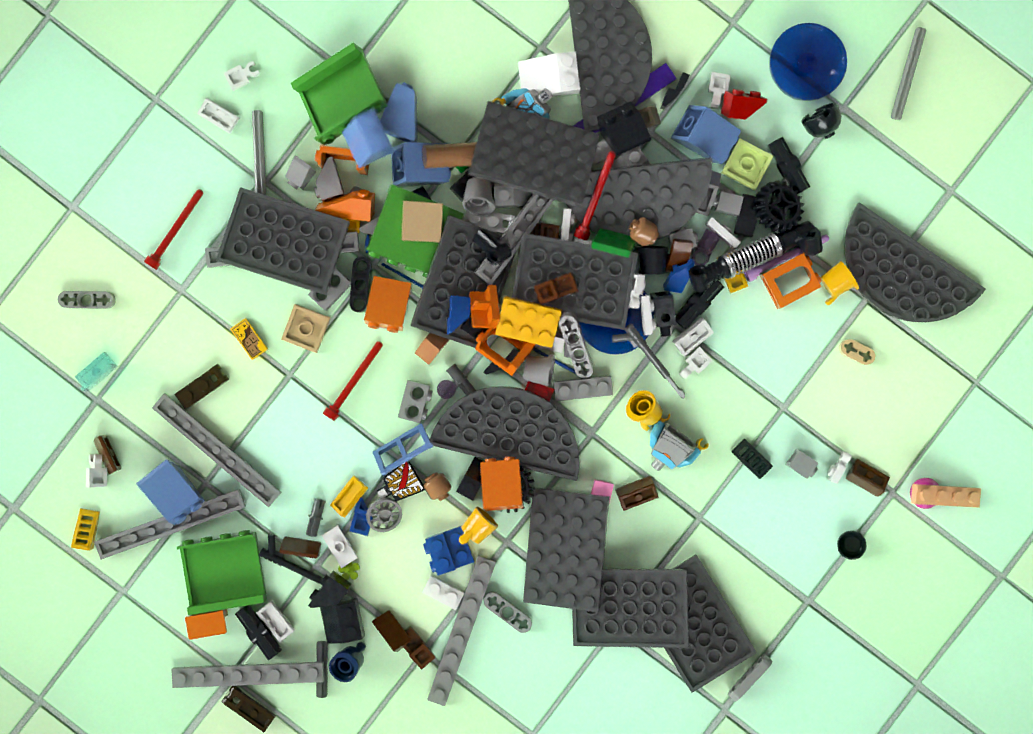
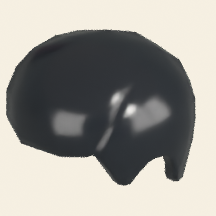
M854 530L844 532L837 541L838 552L848 560L861 558L867 548L866 539L861 533Z

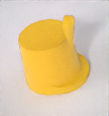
M842 261L820 277L823 285L832 296L825 301L827 306L831 305L840 294L852 288L859 289L855 278Z
M642 390L630 397L626 405V414L632 421L640 422L643 430L648 431L650 429L648 425H654L661 419L662 408L651 392Z
M477 506L461 526L464 534L459 537V542L466 544L471 539L475 543L480 544L498 528V524L485 510Z

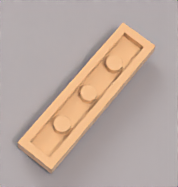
M913 484L911 503L980 508L981 488Z

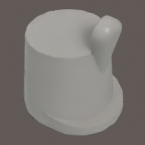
M479 177L469 179L466 184L463 208L476 215L483 216L493 213L495 211V202L492 199L494 182Z
M550 354L549 357L528 355L524 360L523 379L550 386L555 367V355Z

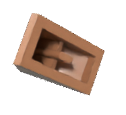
M429 333L415 351V354L430 365L450 339Z

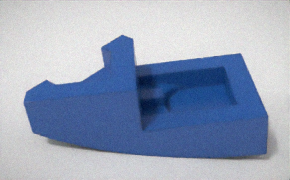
M689 259L687 264L681 266L677 264L672 266L673 272L669 274L663 284L665 291L683 292L690 278L688 272L690 268L694 267V259Z
M454 295L450 297L447 334H451L470 317L471 297Z
M362 497L356 504L349 532L368 537L371 527L366 519L368 507Z

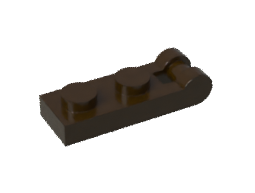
M216 364L174 394L185 410L229 380L227 375L222 373V368L219 364ZM215 375L218 380L214 382L211 376Z
M231 686L229 694L224 696L221 702L264 733L276 715L242 692L239 687ZM235 697L240 699L238 704L233 701Z

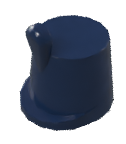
M358 642L356 647H345L330 660L329 671L336 680L346 683L355 678L364 663L362 651L366 648L365 643Z

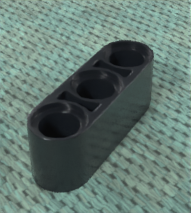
M357 257L352 264L349 304L350 308L358 313L366 311L370 295L372 265L365 257ZM360 261H366L367 268L364 271H359L357 268ZM357 281H365V288L363 290L356 288ZM357 299L363 300V308H355L354 303Z

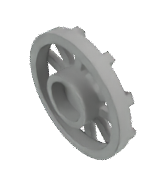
M379 498L369 505L366 519L373 530L388 532L399 525L402 519V509L395 500ZM396 507L398 508V512H391ZM374 509L377 513H371V511ZM393 515H398L397 520L393 519ZM370 516H376V518L370 521ZM378 520L377 527H375L373 523ZM392 521L393 524L391 526H388V523ZM381 523L385 524L386 528H380Z

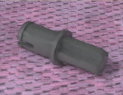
M456 363L446 370L456 382V387L459 386L465 395L476 391L468 381V376L465 377Z
M314 498L311 514H308L310 518L306 529L307 536H317L320 521L323 520L322 513L326 503L325 500Z

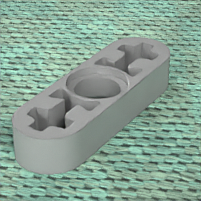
M63 291L58 295V303L63 308L110 309L116 302L115 296L106 291ZM68 294L70 298H77V302L70 301L67 305V302H64L63 299L67 298ZM86 294L90 295L92 299L89 305L82 303V297ZM105 295L107 298H110V302H107L106 305L104 302H97L96 299L105 298Z
M491 591L485 595L484 604L486 608L518 632L526 633L531 629V618L500 594ZM489 597H497L496 602L498 604H501L502 601L504 602L499 612L496 610L498 608L496 604L489 605ZM505 607L513 609L514 613L511 617L503 615L502 611ZM517 613L520 614L518 619L521 621L527 620V627L523 626L520 628V623L516 619L514 623L511 622Z
M766 654L760 656L732 686L728 696L735 702L738 701L766 672L773 661Z

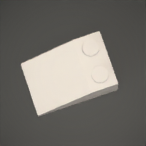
M576 51L556 53L518 62L521 89H535L540 93L544 88H547L552 93V97L579 94L580 84Z

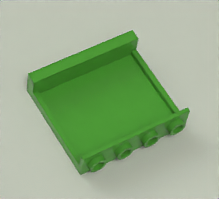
M354 42L291 82L293 90L300 94L318 135L314 137L315 140L324 146L331 144L336 138L343 135L342 132L355 117L372 109L378 114L388 106L363 50Z
M392 184L388 188L387 198L369 245L365 250L369 251V256L380 259V256L387 258V263L398 266V263L405 265V270L413 273L416 270L423 272L422 276L427 278L439 242L401 240L403 201L437 202ZM443 205L441 234L448 216L462 220L464 213Z
M250 530L239 531V535L231 536V533L221 534L220 538L217 539L208 536L201 538L199 542H194L193 539L182 541V544L177 546V550L180 549L189 601V606L187 607L188 615L259 604L267 600L256 532L250 533Z

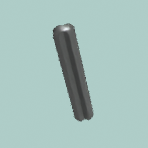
M317 641L316 662L324 661L325 681L316 682V696L318 698H326L328 696V642Z

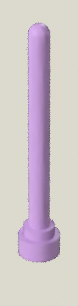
M828 235L821 236L822 244L829 241ZM797 247L778 258L755 266L751 270L744 271V275L748 282H752L757 279L760 273L804 252Z

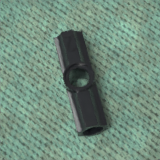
M781 137L768 144L767 146L777 162L776 166L783 178H786L788 184H793L792 190L798 189L797 194L810 188L801 170L802 166L795 154H792L784 138Z
M717 280L711 284L708 290L695 292L687 300V304L675 316L676 323L686 330L712 304L711 301L724 288L722 283Z
M251 605L244 606L235 613L246 629V634L250 641L255 645L257 644L268 661L282 651V648L271 635L272 632L258 617Z

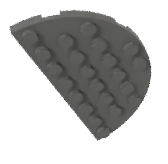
M568 0L574 51H576L584 130L593 132L600 129L597 120L598 116L630 101L635 105L642 96L652 67L650 36L642 17L628 0Z
M712 157L611 168L589 225L590 230L597 234L600 228L630 235V224L635 219L638 220L645 217L657 225L659 233L657 239L672 234L685 225L702 205L711 181ZM602 170L590 172L582 207L565 203L571 209V213L575 214V217L581 223L585 217Z
M860 202L857 203L846 228L844 240L845 260L847 268L859 286V292L875 308L886 315L903 321L934 322L957 315L968 306H971L984 293L986 288Z
M507 386L489 387L462 397L445 411L430 437V441L435 447L484 459L495 458L496 461H502L505 457H515L519 459L521 468L525 466L526 469L574 481L578 479L579 450L569 423L562 413L549 401L521 388Z

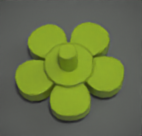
M351 562L343 568L338 567V571L343 573L341 576L346 580L358 578V573L354 572L360 569L358 563Z

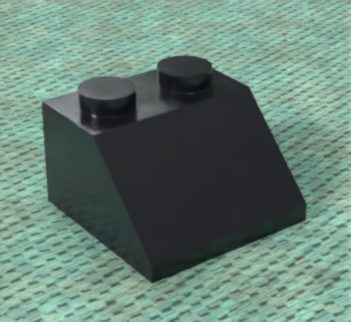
M631 101L597 117L601 136L617 156L651 141V136L641 113Z
M357 598L340 601L338 605L320 607L328 644L348 643L364 638L365 632Z

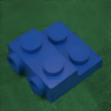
M461 526L425 539L426 543L423 544L426 555L430 554L432 558L429 564L432 572H436L437 576L474 563L469 544H461L459 542V537L464 534Z

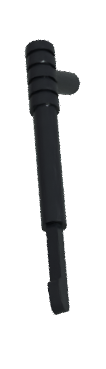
M268 534V550L262 548L259 553L260 557L268 559L270 562L273 561L274 564L283 566L320 584L321 576L286 560L283 557L284 554L276 550L275 534Z

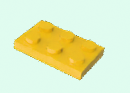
M504 296L500 321L497 324L495 334L552 348L562 311L558 308Z

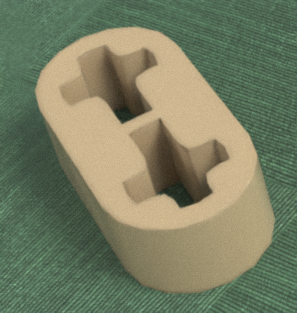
M851 339L840 343L839 351L842 355L863 365H870L874 362L876 356L871 348ZM851 343V348L855 349L856 351L846 352V348L844 346L849 345ZM868 351L870 359L863 361L864 357L859 355V352L866 353Z

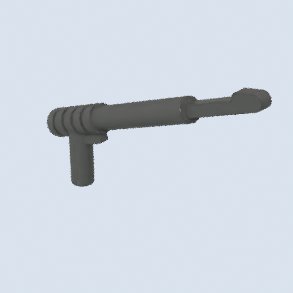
M633 324L625 327L627 333L612 335L613 343L630 341L635 348L638 346L662 377L667 379L682 399L685 398L683 389L679 388L673 381L670 373L646 344L647 342Z

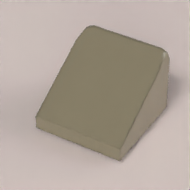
M648 106L639 110L647 128L661 124L656 106Z

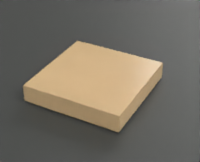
M403 201L401 240L440 242L443 203Z
M294 304L281 340L318 353L331 318Z

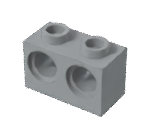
M335 268L333 276H339L340 283L337 286H333L330 283L327 297L324 300H320L316 292L310 291L308 294L324 311H328L351 286V281L337 268Z
M407 380L398 418L416 423H421L422 420H425L428 409H425L426 402L431 401L433 393L430 390L431 386ZM420 387L423 389L424 395L422 398L414 396L413 391L415 388ZM411 406H416L419 410L416 417H412L408 412Z

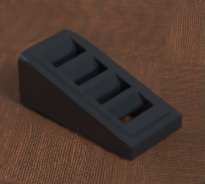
M745 438L731 451L758 479H761L773 467ZM747 446L748 449L740 456L738 453ZM752 451L754 454L746 461L744 458ZM758 457L759 460L751 466L750 464ZM764 463L765 466L757 472L756 469Z

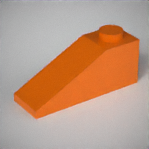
M368 190L354 191L319 203L315 211L338 218L370 222L375 214V193Z

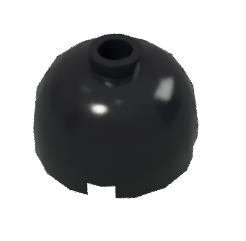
M829 103L815 109L816 112L811 117L807 114L802 118L801 123L807 133L813 137L828 139L836 134L835 130L839 128L842 116L837 104Z

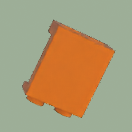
M373 276L364 318L365 324L372 329H379V327L387 328V331L392 333L403 331L412 283Z
M505 457L502 461H496L495 458L485 459V462H480L483 509L485 511L524 508L519 459Z

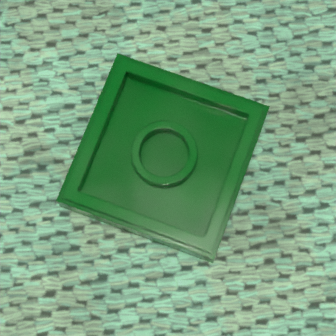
M600 228L592 241L591 248L628 258L636 245V241L630 235Z

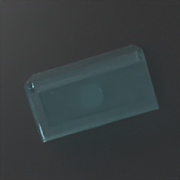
M103 352L79 372L75 378L82 385L80 389L83 392L90 391L118 366L106 352Z

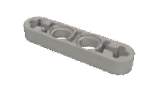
M565 311L560 315L559 326L577 376L588 378L593 373V363L577 316L571 311ZM565 319L571 321V328H569L568 322ZM570 334H576L579 336V338L573 341L570 340L568 336ZM582 350L584 355L576 356L574 351ZM582 362H584L587 371L581 368Z

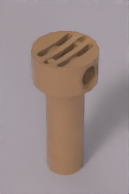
M477 142L423 145V166L425 169L470 166Z

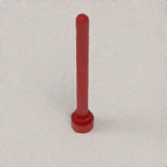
M610 151L607 155L583 222L579 227H576L574 236L581 240H588L591 234L589 225L616 156L613 151Z
M201 189L194 193L154 254L151 253L144 260L146 264L155 270L161 265V256L203 196Z
M377 341L334 404L325 408L323 411L325 416L334 422L339 417V408L381 350L382 342Z

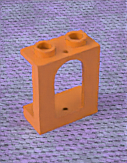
M320 145L319 150H316L315 162H318L317 165L321 169L329 157L355 161L351 150L346 148ZM369 164L360 169L357 165L356 170L360 175H368Z
M802 253L760 275L777 309H781L821 288V278L811 268L813 264L808 255L805 256ZM796 267H804L810 278L809 282L783 296L774 279Z
M497 326L495 328H488L485 333L482 331L475 340L478 342L475 350L511 376L514 375L536 345L500 336L520 350L510 363L493 351L487 344V338L490 335H496Z

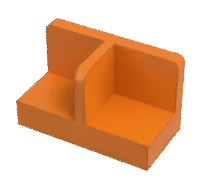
M488 285L485 292L471 291L469 297H471L472 327L495 328L500 321L496 285Z
M227 609L187 615L185 622L189 640L227 633L225 617L228 615Z

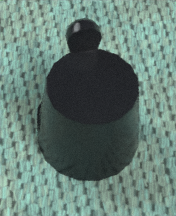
M635 247V250L639 252V275L666 273L668 247Z

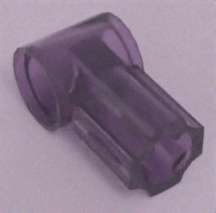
M708 229L705 230L697 247L690 256V259H694V266L706 265L709 262V258L721 236ZM697 253L704 256V262L701 264L695 260Z

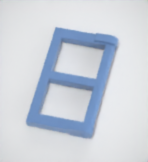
M421 423L372 453L380 473L385 476L388 472L427 449H431L433 444ZM420 432L425 444L407 454L402 442ZM398 445L403 457L385 467L380 455Z

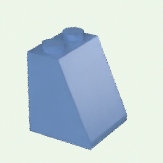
M402 82V85L396 83L380 122L386 134L404 142L418 143L417 96L415 90H413V86Z
M689 105L673 132L671 139L704 158L712 157V163L723 164L728 159L731 148L737 143L741 130L708 107Z
M374 109L355 117L342 132L359 169L395 152Z
M403 142L393 147L395 151L391 153L393 185H436L449 182L451 177L449 167L425 169L422 160L423 145L447 143Z
M168 459L136 483L164 518L173 525L182 523L189 513L197 511L205 501L180 466Z

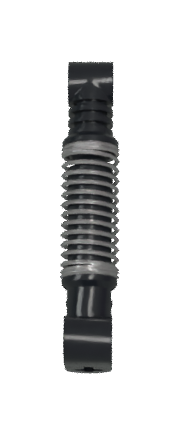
M805 221L796 227H792L789 231L771 233L768 237L765 236L760 240L757 239V242L753 241V244L749 243L745 247L742 246L741 249L738 248L733 252L730 251V254H723L711 264L706 266L696 265L690 268L688 272L692 289L696 292L706 291L713 282L721 280V278L729 279L735 277V275L751 270V268H755L759 264L762 265L767 261L784 255L785 251L796 246L806 255H818L823 251L821 232L810 221Z

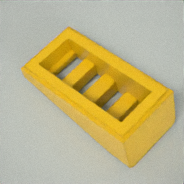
M80 509L71 548L87 551L94 549L100 511ZM84 515L93 517V520L84 519ZM83 523L90 524L91 528L82 527ZM81 531L89 532V536L82 535ZM80 539L88 541L87 543H81Z

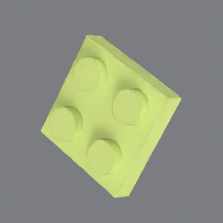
M739 138L721 173L755 191L773 155Z

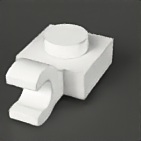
M717 72L711 73L708 92L713 93L710 107L718 109V106H720L721 95H724L725 91L729 89L731 75Z
M698 347L685 359L689 365L679 375L686 379L694 370L699 374L713 360L701 347Z
M89 454L91 468H86V487H107V468L102 467V454Z

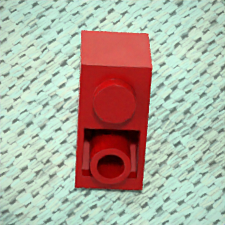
M733 89L732 92L725 91L720 114L728 118L746 120L765 105L768 99L761 96V92L750 91V94L744 93V90Z

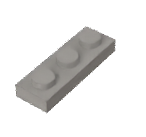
M611 375L554 381L556 401L613 395Z

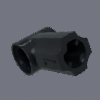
M484 228L474 235L473 241L486 252V258L490 264L497 265L511 257L512 250L510 246L505 242L499 243Z

